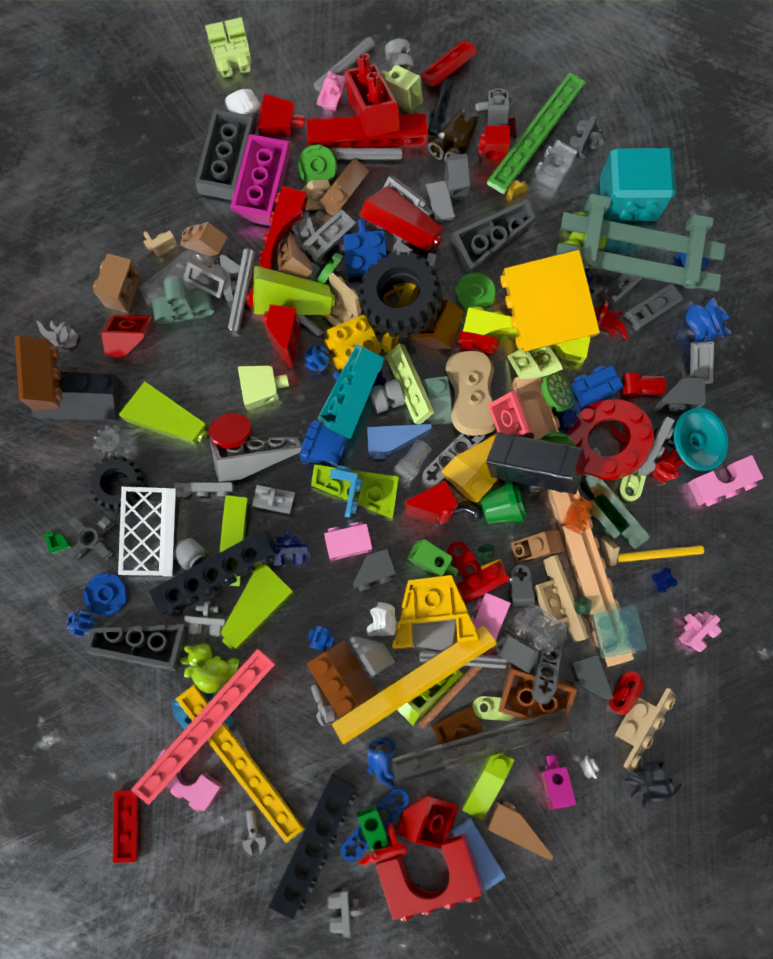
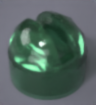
M484 544L478 547V556L481 561H493L495 558V548L493 545Z
M579 597L574 600V610L578 615L584 616L591 612V599Z

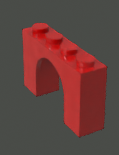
M466 833L446 838L441 845L450 873L449 883L441 890L429 892L417 887L408 874L403 855L376 863L393 920L401 919V921H406L413 918L414 914L422 912L423 915L433 913L436 908L444 906L445 909L456 906L458 902L464 900L468 903L474 902L482 896L484 886Z

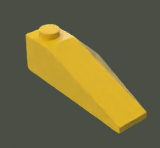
M496 434L474 445L467 451L454 456L441 470V473L469 501L478 502L497 480V478L491 477L486 464Z

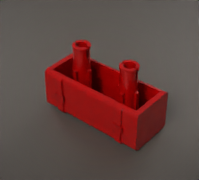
M363 53L362 59L361 54L357 56L358 67L345 71V82L349 103L356 113L362 130L367 137L398 131L400 129L399 113L394 95L390 91L376 64L370 65V55Z

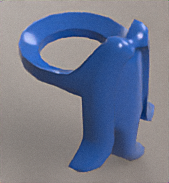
M382 737L374 740L369 746V768L366 769V773L372 774L374 771L380 782L394 788L395 785L390 779L396 775L390 770L389 760L396 752V744L392 739ZM382 744H387L391 747L389 753L383 751L376 752L374 750Z

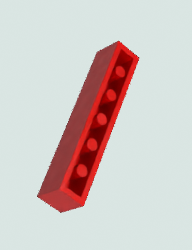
M426 113L399 114L400 129L398 131L372 137L366 136L357 116L306 120L308 147L311 145H322L327 148L427 146Z

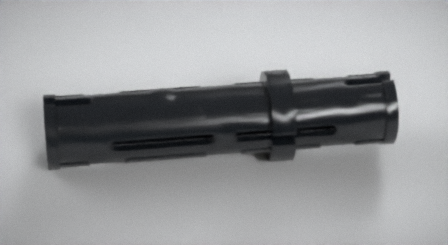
M443 79L441 81L436 104L430 114L431 121L428 128V135L430 137L436 138L439 136L442 123L446 119L445 112L452 87L454 86L453 81L450 79Z

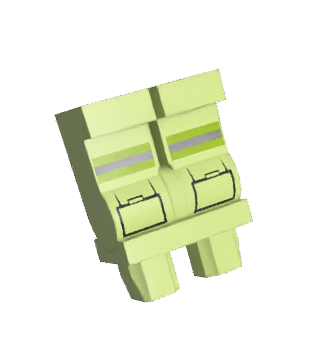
M242 17L225 21L230 43L227 42L222 22L205 25L218 72H221L223 77L231 76L233 74L232 69L239 67L242 73L250 72L252 61Z

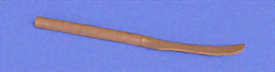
M521 625L509 632L524 637L531 633L539 632L541 629L536 625ZM496 645L481 655L496 656L498 654L495 650ZM472 666L418 724L425 729L483 667Z

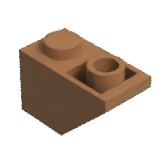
M206 222L187 227L182 233L180 245L201 254L212 256L220 253L227 236L212 224Z
M559 530L546 531L511 542L516 563L547 557L565 551Z

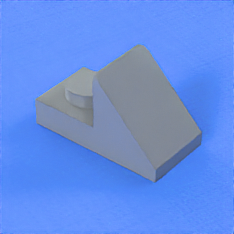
M220 255L221 270L226 278L223 289L224 296L227 301H233L240 266L225 255Z
M190 260L187 264L185 281L218 298L222 297L226 278L218 264L212 268H208L194 260Z

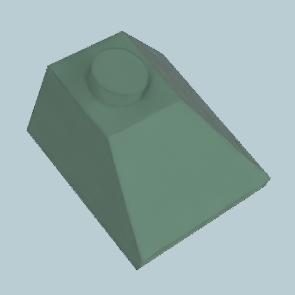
M448 377L422 380L421 383L435 412L422 424L435 426L452 423ZM408 409L410 425H420L414 423L413 418Z

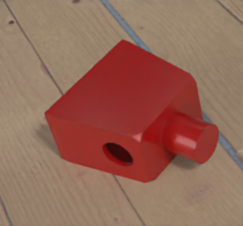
M264 93L257 126L259 136L291 138L293 127L305 128L306 116L296 115L295 103Z

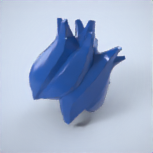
M711 298L705 307L695 305L694 303L689 307L686 313V322L695 334L694 342L712 341L713 337L717 339L718 335L723 338V333L731 334V331L725 325V320L729 319V315L726 314L722 307L718 306L715 298Z

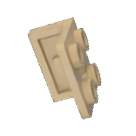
M334 273L329 274L331 291L335 295V305L331 307L330 315L323 316L335 327L361 316L362 309L359 305L360 297L354 289H350L340 276L337 277Z

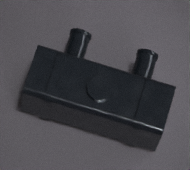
M497 432L486 464L492 478L576 495L586 467L584 450L580 447L516 436V434Z

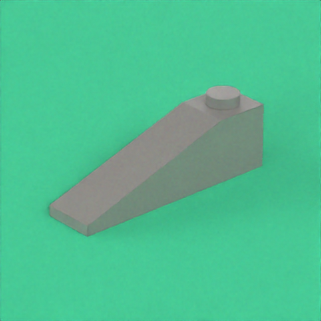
M251 437L244 444L228 449L222 448L218 444L216 446L210 440L219 483H229L245 478L300 453L302 447L297 437H271L268 441L259 440L258 437Z
M356 636L349 638L372 677L395 663L393 658L396 657V654L390 645L385 646L382 642Z

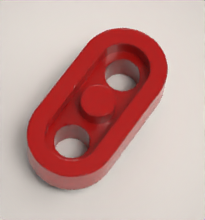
M460 332L458 337V343L464 349L471 350L476 348L487 354H493L494 351L499 349L500 341L491 336L472 332Z
M455 541L449 545L447 554L452 557V565L459 568L458 573L464 580L481 571L480 564L466 544ZM456 548L461 549L462 554L460 556L455 555L454 550ZM472 566L474 573H468L466 568Z
M631 671L624 674L612 694L613 699L609 700L610 708L619 715H625L632 710L644 688V680L638 673Z

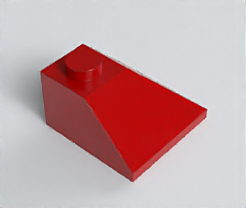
M111 315L101 332L104 354L112 355L113 357L126 356L145 337L153 316Z
M427 796L404 810L396 833L416 844L442 849L441 845L444 839L449 837L459 805Z

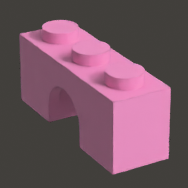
M751 455L736 461L726 467L729 473L728 483L719 481L714 471L688 482L698 506L706 503L708 507L720 502L719 497L725 495L726 499L739 494L737 490L743 487L747 491L758 486L757 481L763 479V476L753 456Z
M167 748L163 749L159 757L167 750ZM180 770L166 786L171 788V794L180 799L184 797L189 801L191 808L200 812V810L206 811L223 784L207 773L201 774L196 783L190 784L183 780Z

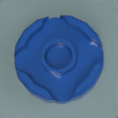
M101 573L92 577L83 593L84 603L88 610L96 615L105 617L120 612L126 605L129 596L128 587L124 580L111 573Z

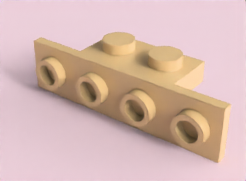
M558 555L543 560L542 563L549 581L533 586L548 628L565 623L573 643L589 638Z
M667 688L657 706L638 697L632 710L626 714L615 733V736L634 746L623 765L632 773L634 769L639 768V763L643 760L642 755L645 749L651 747L654 741V733L663 726L665 721L664 715L667 710H671L675 704L676 695L671 689Z

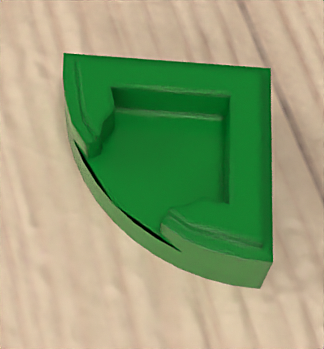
M53 532L44 533L49 554H55L72 548L70 541L65 536Z

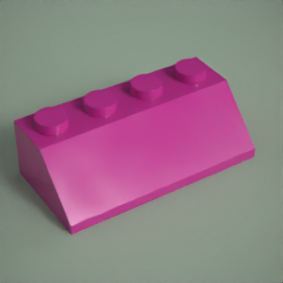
M249 134L230 206L232 211L253 223L271 226L269 223L272 211L275 212L277 206L275 198L277 193L281 192L291 157L289 141Z

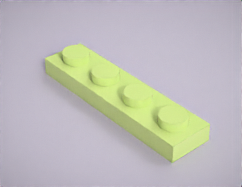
M399 343L386 355L395 379H397L401 387L404 400L414 423L421 425L435 412L405 345Z

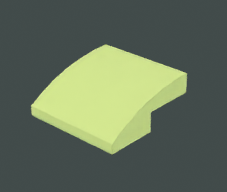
M549 346L535 349L531 352L527 351L522 354L520 349L507 356L520 379L543 377L563 369Z

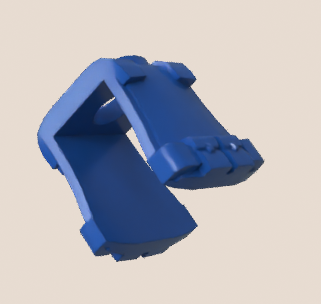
M314 420L309 426L302 443L300 460L306 463H319L337 468L348 438L328 429L321 422Z

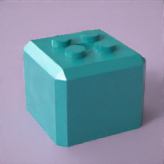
M617 148L612 150L600 175V196L611 198L610 206L606 213L603 214V218L606 221H658L676 194L674 151L670 148Z

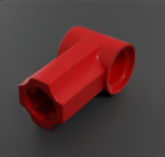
M640 373L622 375L623 397L625 398L665 394L666 380L664 376H641Z

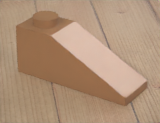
M354 158L318 204L333 217L366 177L369 170Z
M289 231L281 240L277 249L279 272L309 279L312 275L311 262L301 249L293 233Z
M505 800L503 803L496 801L486 828L552 861V854L521 814L515 810L516 806Z

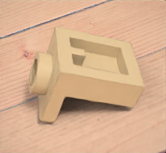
M311 180L300 190L306 192L308 197L305 210H320L322 208L318 202L321 200L320 197L324 195V192L330 188L328 180Z
M147 231L143 233L146 238L143 241L149 252L153 251L156 257L178 246L171 231L161 233L153 240H151Z

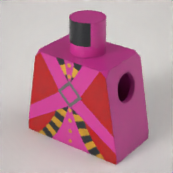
M557 755L543 757L546 771L540 774L547 810L576 805L567 768L559 767ZM553 776H556L558 778V785L553 783Z

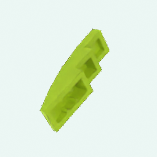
M225 496L220 552L245 539L247 497ZM233 559L231 568L235 570L238 563L236 559ZM241 575L230 586H240Z

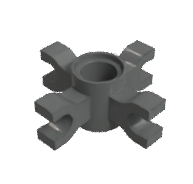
M75 516L68 522L79 533V542L67 552L72 559L79 560L89 548L95 549L106 560H109L114 555L103 544V534L115 525L110 518L104 516L94 528L86 527ZM94 533V541L88 544V536Z

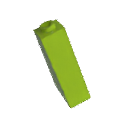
M254 266V314L264 315L265 311H269L270 304L296 308L297 315H330L331 307L335 305V295L331 294L329 285Z
M145 381L119 413V416L128 423L193 445L203 442L208 435L207 431L209 428L204 422Z
M261 564L257 566L256 571L253 573L220 633L224 637L222 641L230 649L233 647L240 649L294 594L267 565L263 566Z

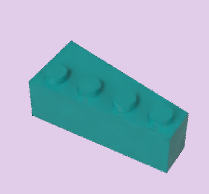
M356 343L317 419L328 429L351 439L377 374L383 366L384 358Z

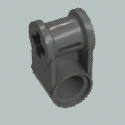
M525 565L514 566L509 571L511 606H534L535 598L530 569ZM518 569H520L521 573L525 574V576L521 578V581L519 577H515V573L518 572Z

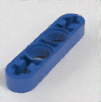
M402 788L393 789L377 806L378 811L385 809L389 813V819L386 822H382L384 829L387 828V823H392L408 805V794ZM395 793L397 795L402 793L404 795L402 798L404 803L398 802L393 807L397 811L393 813L391 808L385 805V803L388 801L391 805L395 800L393 795ZM360 825L341 846V855L346 861L352 862L357 860L369 847L367 840L362 838L360 834L362 829ZM356 835L358 840L365 845L361 847L359 843L355 848L356 854L353 855L351 853L347 855L346 846H353L356 843V839L353 838Z

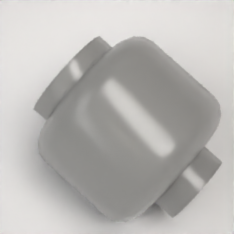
M188 538L180 540L175 544L173 558L183 569L188 570L205 561V550L194 539Z

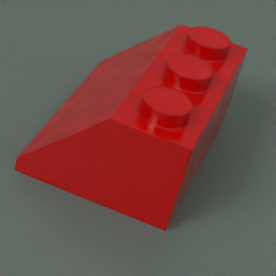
M270 304L269 311H265L263 323L266 324V331H268V338L271 339L273 347L287 367L293 369L301 333L296 308Z
M446 481L406 500L404 513L406 516L434 525L440 522L443 525L452 520L458 503Z

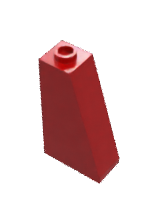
M389 186L367 198L359 214L363 219L425 251L430 250L432 247L436 248L443 239L441 235L445 228Z

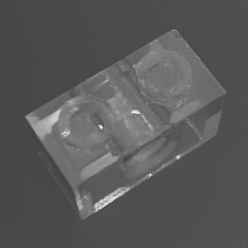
M556 140L553 146L549 145L544 154L546 159L544 162L540 161L535 169V173H537L535 182L556 192L573 164L578 150L559 140Z
M533 603L529 604L515 616L514 632L520 638H524L548 655L566 639L567 625Z

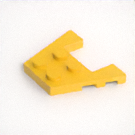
M453 576L408 580L402 604L401 618L398 621L396 638L392 644L393 649L414 648L413 624L456 620L459 643L480 641Z

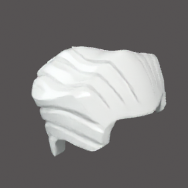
M251 89L238 90L228 95L225 99L228 112L252 116L253 119L260 113V102Z
M378 602V606L370 610L373 623L367 627L368 636L395 635L397 630L395 608L388 603Z

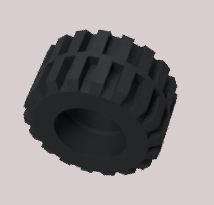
M110 456V460L105 457L101 459L103 463H96L94 465L96 467L95 471L91 470L89 473L92 478L87 480V483L91 485V487H88V492L92 494L91 498L103 508L111 512L121 513V494L114 496L109 494L108 484L110 480L118 474H126L128 477L127 487L148 486L147 481L144 479L146 476L141 471V468L130 459H126L123 456H119V458ZM126 491V501L132 507L142 499L137 492ZM126 505V512H128L130 509Z

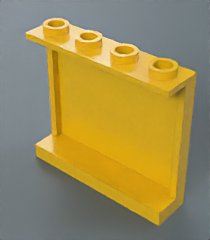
M579 250L504 268L500 280L502 287L507 290L508 296H505L508 309L511 308L513 316L510 317L512 328L517 330L518 337H515L518 350L521 349L522 354L527 351L584 337H593L600 333Z

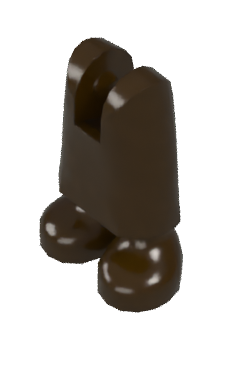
M461 108L439 133V139L430 140L427 146L430 153L438 160L444 157L445 163L446 157H450L453 154L462 155L460 151H466L475 132L478 116L472 114L467 122L464 120L466 110ZM454 141L452 148H450V149L446 152L447 148H448L449 146H451L452 142Z

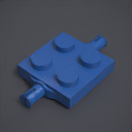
M361 219L358 220L359 232L343 235L348 277H363L364 273H369L368 268L371 264L376 265L378 263L377 260L381 257L387 258L384 230L367 231V220L363 219V227Z

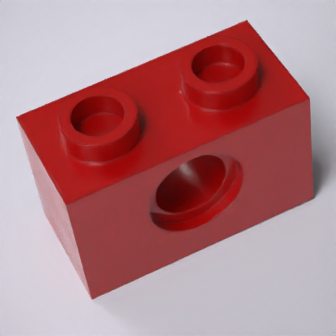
M485 126L484 134H480V144H478V157H481L482 165H500L506 157L510 147V126Z

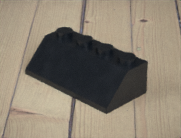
M61 372V379L58 380L63 396L60 401V408L40 411L31 409L33 418L117 421L121 380L115 374Z

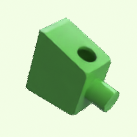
M425 539L416 541L406 560L436 577L443 576L444 574L445 576L451 575L455 578L459 571V568L450 563L452 560L450 555ZM435 559L438 560L437 566L434 563Z

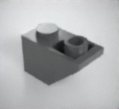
M496 88L488 92L487 126H507L509 94L504 89Z
M453 154L450 157H446L444 180H446L450 199L469 196L470 178L467 154Z
M387 549L366 556L353 582L355 590L359 589L362 592L371 589V584L380 581L382 585L393 581L392 577L396 573Z
M503 630L495 650L499 656L529 673L531 668L537 664L539 652L527 638Z
M593 655L569 663L576 685L603 699H613L612 693L614 688L611 681L606 679L604 673L606 665L602 658L599 659L598 655Z

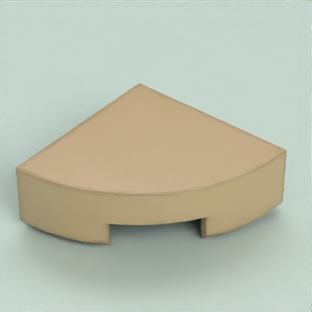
M608 536L601 537L603 557L609 566H614L617 563L620 547Z

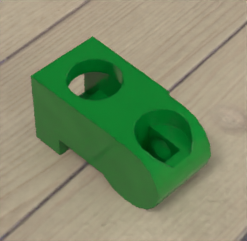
M376 804L358 811L357 819L372 854L374 849L379 850L390 847Z

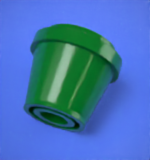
M506 481L505 485L485 494L481 498V504L488 524L513 521L520 523L524 522V517L527 516L518 483L514 484L511 481Z

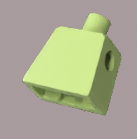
M398 65L394 66L389 72L382 70L383 78L394 95L398 106L408 114H412L423 103L420 76Z
M272 366L238 367L244 405L247 410L278 400L277 389L289 387L287 374L275 376Z

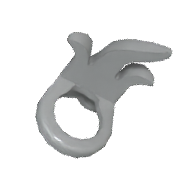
M36 321L41 334L51 339L50 342L54 346L62 348L77 346L76 341L79 336L70 327L69 323L62 322L59 327H56L53 321H51L50 327L54 330L53 332L45 330L42 323Z

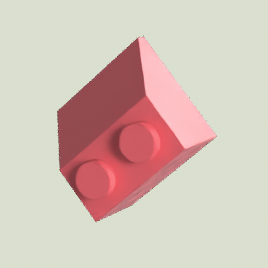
M511 391L488 404L497 432L511 433L522 437L534 433L518 392Z

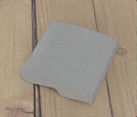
M456 620L413 624L414 646L445 651L452 646Z

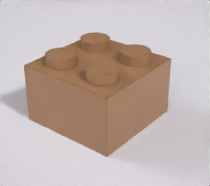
M107 253L105 260H102L100 265V275L94 281L93 292L105 307L129 313L141 275L132 260Z

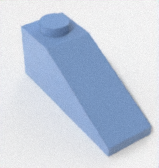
M431 424L367 427L369 457L385 459L386 456H390L430 434Z

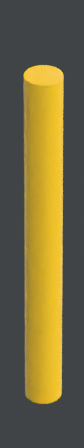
M700 545L619 553L617 562L704 554V548Z

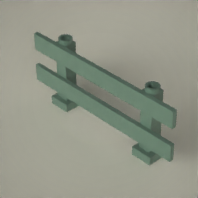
M590 194L585 204V210L589 211L588 217L563 213L561 229L585 234L583 248L558 243L556 255L579 250L583 267L587 269L598 268L680 284L688 289L700 288L715 292L719 291L721 275L700 271L702 257L719 261L724 259L726 244L705 240L706 232L713 226L714 218L693 214L686 222L685 230L690 231L689 237L603 220V214L609 208L611 198ZM603 237L687 254L685 268L597 251L599 238Z

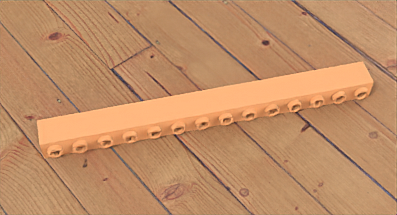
M516 377L512 385L514 391L519 393L534 432L529 437L540 440L547 433H559V420L557 416L553 415V407L547 404L541 392L542 377L532 379ZM546 489L600 658L603 659L606 667L634 660L632 656L634 654L633 645L630 641L628 642L625 634L627 633L624 620L620 619L618 613L620 612V605L617 599L613 598L611 592L613 584L611 579L606 576V563L604 558L599 555V542L596 536L593 537L591 528H593L590 516H586L584 497L580 496L578 490L576 495Z

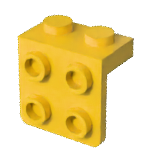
M365 315L332 327L326 332L325 345L328 351L332 350L335 356L333 358L334 364L337 369L341 368V371L356 343L376 354L381 352V346Z

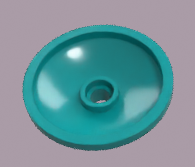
M704 408L687 410L678 418L674 428V443L681 459L689 467L698 471H709L720 466L728 451V436L721 420L713 412Z

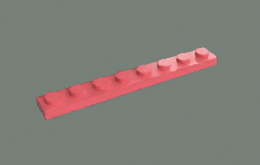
M257 648L131 790L149 805L275 665V662Z

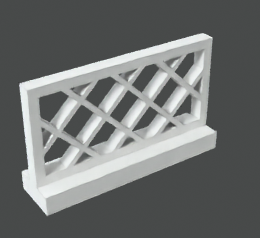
M122 487L118 575L172 576L176 489ZM126 491L137 492L142 499L132 507L126 501ZM140 492H149V493L146 494L145 496H143ZM152 492H162V502L154 508L146 498ZM142 501H145L153 509L144 518L135 510ZM126 505L130 508L128 512H126ZM162 505L160 514L157 509ZM131 511L141 519L132 529L125 523V517ZM154 511L161 518V524L155 529L145 521ZM142 522L152 531L143 540L134 532ZM125 527L129 530V532L126 535ZM161 527V532L159 535L156 531ZM130 533L140 541L131 551L124 544V539ZM153 533L160 539V546L154 551L145 543ZM141 544L151 553L142 562L133 554ZM124 549L128 552V554L125 557ZM159 549H160V557H158V556L155 554ZM129 555L139 563L133 570H123L124 560ZM152 555L159 561V571L149 570L144 565ZM140 566H142L145 570H137V569H138Z

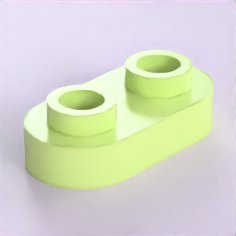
M632 473L623 477L619 486L620 497L627 502H633L641 496L646 476H641L639 473L634 475ZM626 488L632 490V495L626 493Z
M480 696L472 703V709L478 718L509 721L514 718V716L498 711L500 697ZM483 703L488 706L485 712L480 710V705Z

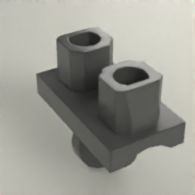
M591 116L589 121L580 120L577 125V133L582 134V136H572L569 142L570 149L579 152L580 158L585 159L590 148L596 149L597 146H603L606 141L602 135L603 130L599 129L596 125V116Z

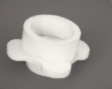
M586 755L585 760L580 761L582 770L588 779L591 777L597 779V772L600 771L594 758L590 759Z

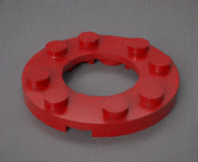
M619 399L603 400L586 407L572 421L567 433L568 438L575 443L576 447L583 448L586 460L584 474L598 477L600 480L620 479L634 473L647 461V457L654 446V431L647 414L637 405ZM611 420L625 424L630 430L631 438L629 445L624 451L610 457L600 456L592 451L589 446V437L592 430L598 424Z

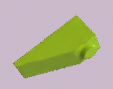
M459 670L455 671L397 710L412 725H415L463 674Z
M490 748L462 810L483 821L505 782L514 759Z

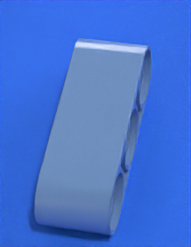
M471 818L451 830L454 836L466 833L483 886L486 890L506 878Z

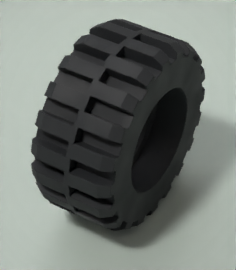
M400 252V255L391 253L385 259L383 257L379 258L376 265L371 264L368 268L369 273H364L362 277L363 283L360 284L359 288L361 294L360 301L367 319L382 334L388 332L390 337L395 338L397 334L401 335L402 338L408 337V334L414 333L415 336L420 334V329H428L430 321L435 322L438 317L437 312L441 311L443 296L439 277L434 267L429 265V261L425 258L420 260L419 255L414 253L411 256H408L407 252ZM411 283L421 289L417 299L406 307L392 308L382 302L385 293L396 284Z

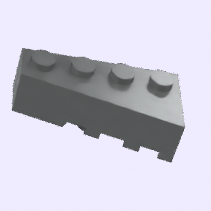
M527 199L452 233L450 241L466 274L475 271L531 226L536 217Z
M185 624L148 627L133 626L127 628H91L85 651L92 655L177 672L188 628Z

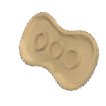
M479 351L457 352L448 359L446 364V374L454 389V403L451 410L452 423L459 432L466 435L477 436L491 433L496 429L488 408V404L494 401L491 394V382L494 375L493 363L486 354Z

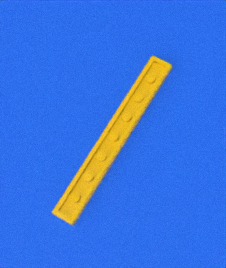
M483 625L476 630L480 641L455 643L332 723L343 745L497 645L495 639Z
M195 684L176 697V701L192 721L209 703ZM223 722L207 741L285 843L289 842L304 830V825L229 727Z

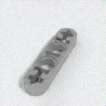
M461 433L424 470L423 482L430 487L438 485L445 478L441 471L436 474V481L433 479L427 480V473L433 474L437 470L436 464L442 470L444 468L441 464L443 457L447 456L452 459L460 454L455 447L457 443L464 442L467 448L470 449L474 445L481 443L485 435H480L481 437L475 436L470 442L464 437L466 434Z

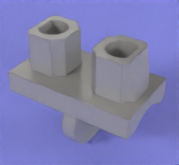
M256 485L252 507L291 514L295 493Z
M205 599L204 605L197 604L196 610H189L188 615H185V623H188L189 633L200 634L203 624L210 625V635L221 636L220 633L228 620L229 613H219V606H212L211 599Z
M343 887L341 892L328 895L329 909L341 908L342 916L330 917V932L343 933V937H350V916H353V924H360V915L366 914V907L359 906V898H353L352 907H349L348 887Z

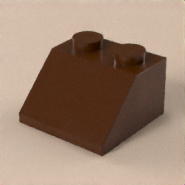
M449 299L442 300V308L440 312H437L438 317L435 322L430 321L428 329L424 330L422 328L419 330L420 334L414 336V333H411L406 338L435 349H451L464 311Z

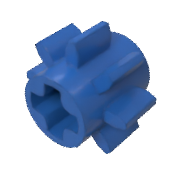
M323 346L310 347L304 355L307 361L305 366L311 371L324 370L330 363V359L327 356L329 351Z
M77 609L76 613H70L66 621V628L71 629L69 634L82 638L84 633L89 634L91 628L94 627V618L90 617L91 612Z
M316 626L315 631H309L307 640L311 641V648L325 652L327 647L332 648L335 638L331 637V630Z

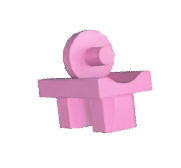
M328 71L317 100V105L330 112L336 111L346 86L345 76H338Z
M706 611L702 614L698 612L695 616L687 614L684 617L687 621V624L683 627L685 631L678 639L681 643L690 646L698 652H702L707 647L703 637L707 634L714 638L722 631L718 625L719 617L711 615Z

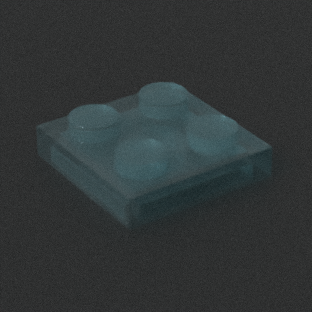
M636 605L591 614L601 659L647 650Z

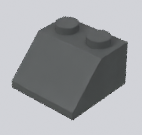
M695 375L683 377L651 410V414H683L687 410L701 408L706 404L704 378H697Z

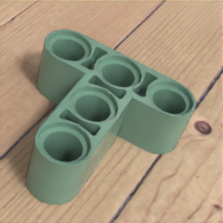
M178 277L164 280L166 296L152 301L155 322L158 324L199 318L214 313L212 295L204 290L189 292L184 281Z

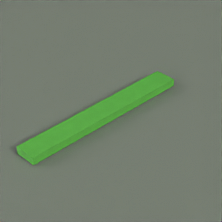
M569 72L488 179L487 185L505 194L579 95L586 81Z

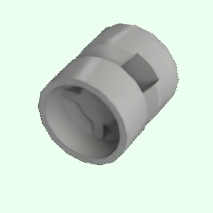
M394 39L388 42L385 46L388 70L390 71L394 66L398 65L413 73L414 65L409 42L405 39Z
M397 379L385 382L383 387L380 385L373 386L369 393L377 414L387 411L389 406L396 408L405 404Z

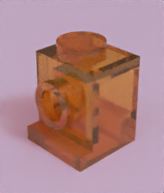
M582 498L574 499L567 510L561 526L580 535L584 533L586 527L583 524L587 525L592 515L589 513L591 503Z

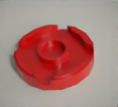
M236 413L224 414L216 418L209 427V436L213 444L216 446L217 444L221 445L222 448L226 449L244 444L248 436L250 437L252 434L251 423L248 418Z

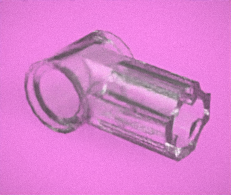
M417 439L406 456L399 460L393 469V473L411 484L419 473L421 465L431 453L432 448L425 442Z

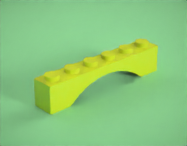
M468 307L463 332H472L491 337L517 334V330L512 328L511 316H506L499 311L488 312L480 307ZM591 337L559 343L550 347L564 360L583 363L587 357Z

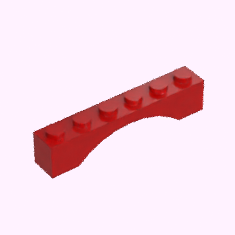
M282 186L281 192L277 193L275 198L277 206L275 212H271L269 219L271 226L269 231L265 232L263 239L265 246L258 255L259 267L274 270L275 254L281 240L294 224L303 219L308 203L306 192ZM254 272L252 275V282H254ZM252 286V289L247 292L246 302H248L247 305L250 309L254 310Z

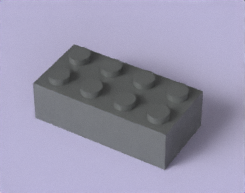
M213 110L195 179V185L199 194L228 200L233 199L249 134L255 135L256 132L252 116Z

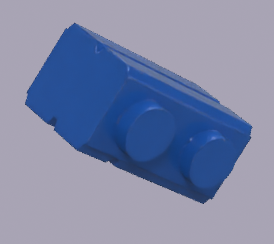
M602 365L592 371L593 374L589 376L582 374L574 379L575 382L571 387L582 409L619 392L623 388L613 366L610 365L605 368Z

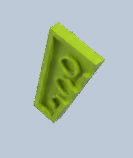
M314 465L311 486L348 501L351 481L330 478L331 469H337L335 467ZM351 470L352 473L360 474L359 479H363L361 491L356 492L355 500H359L358 505L393 519L399 477Z

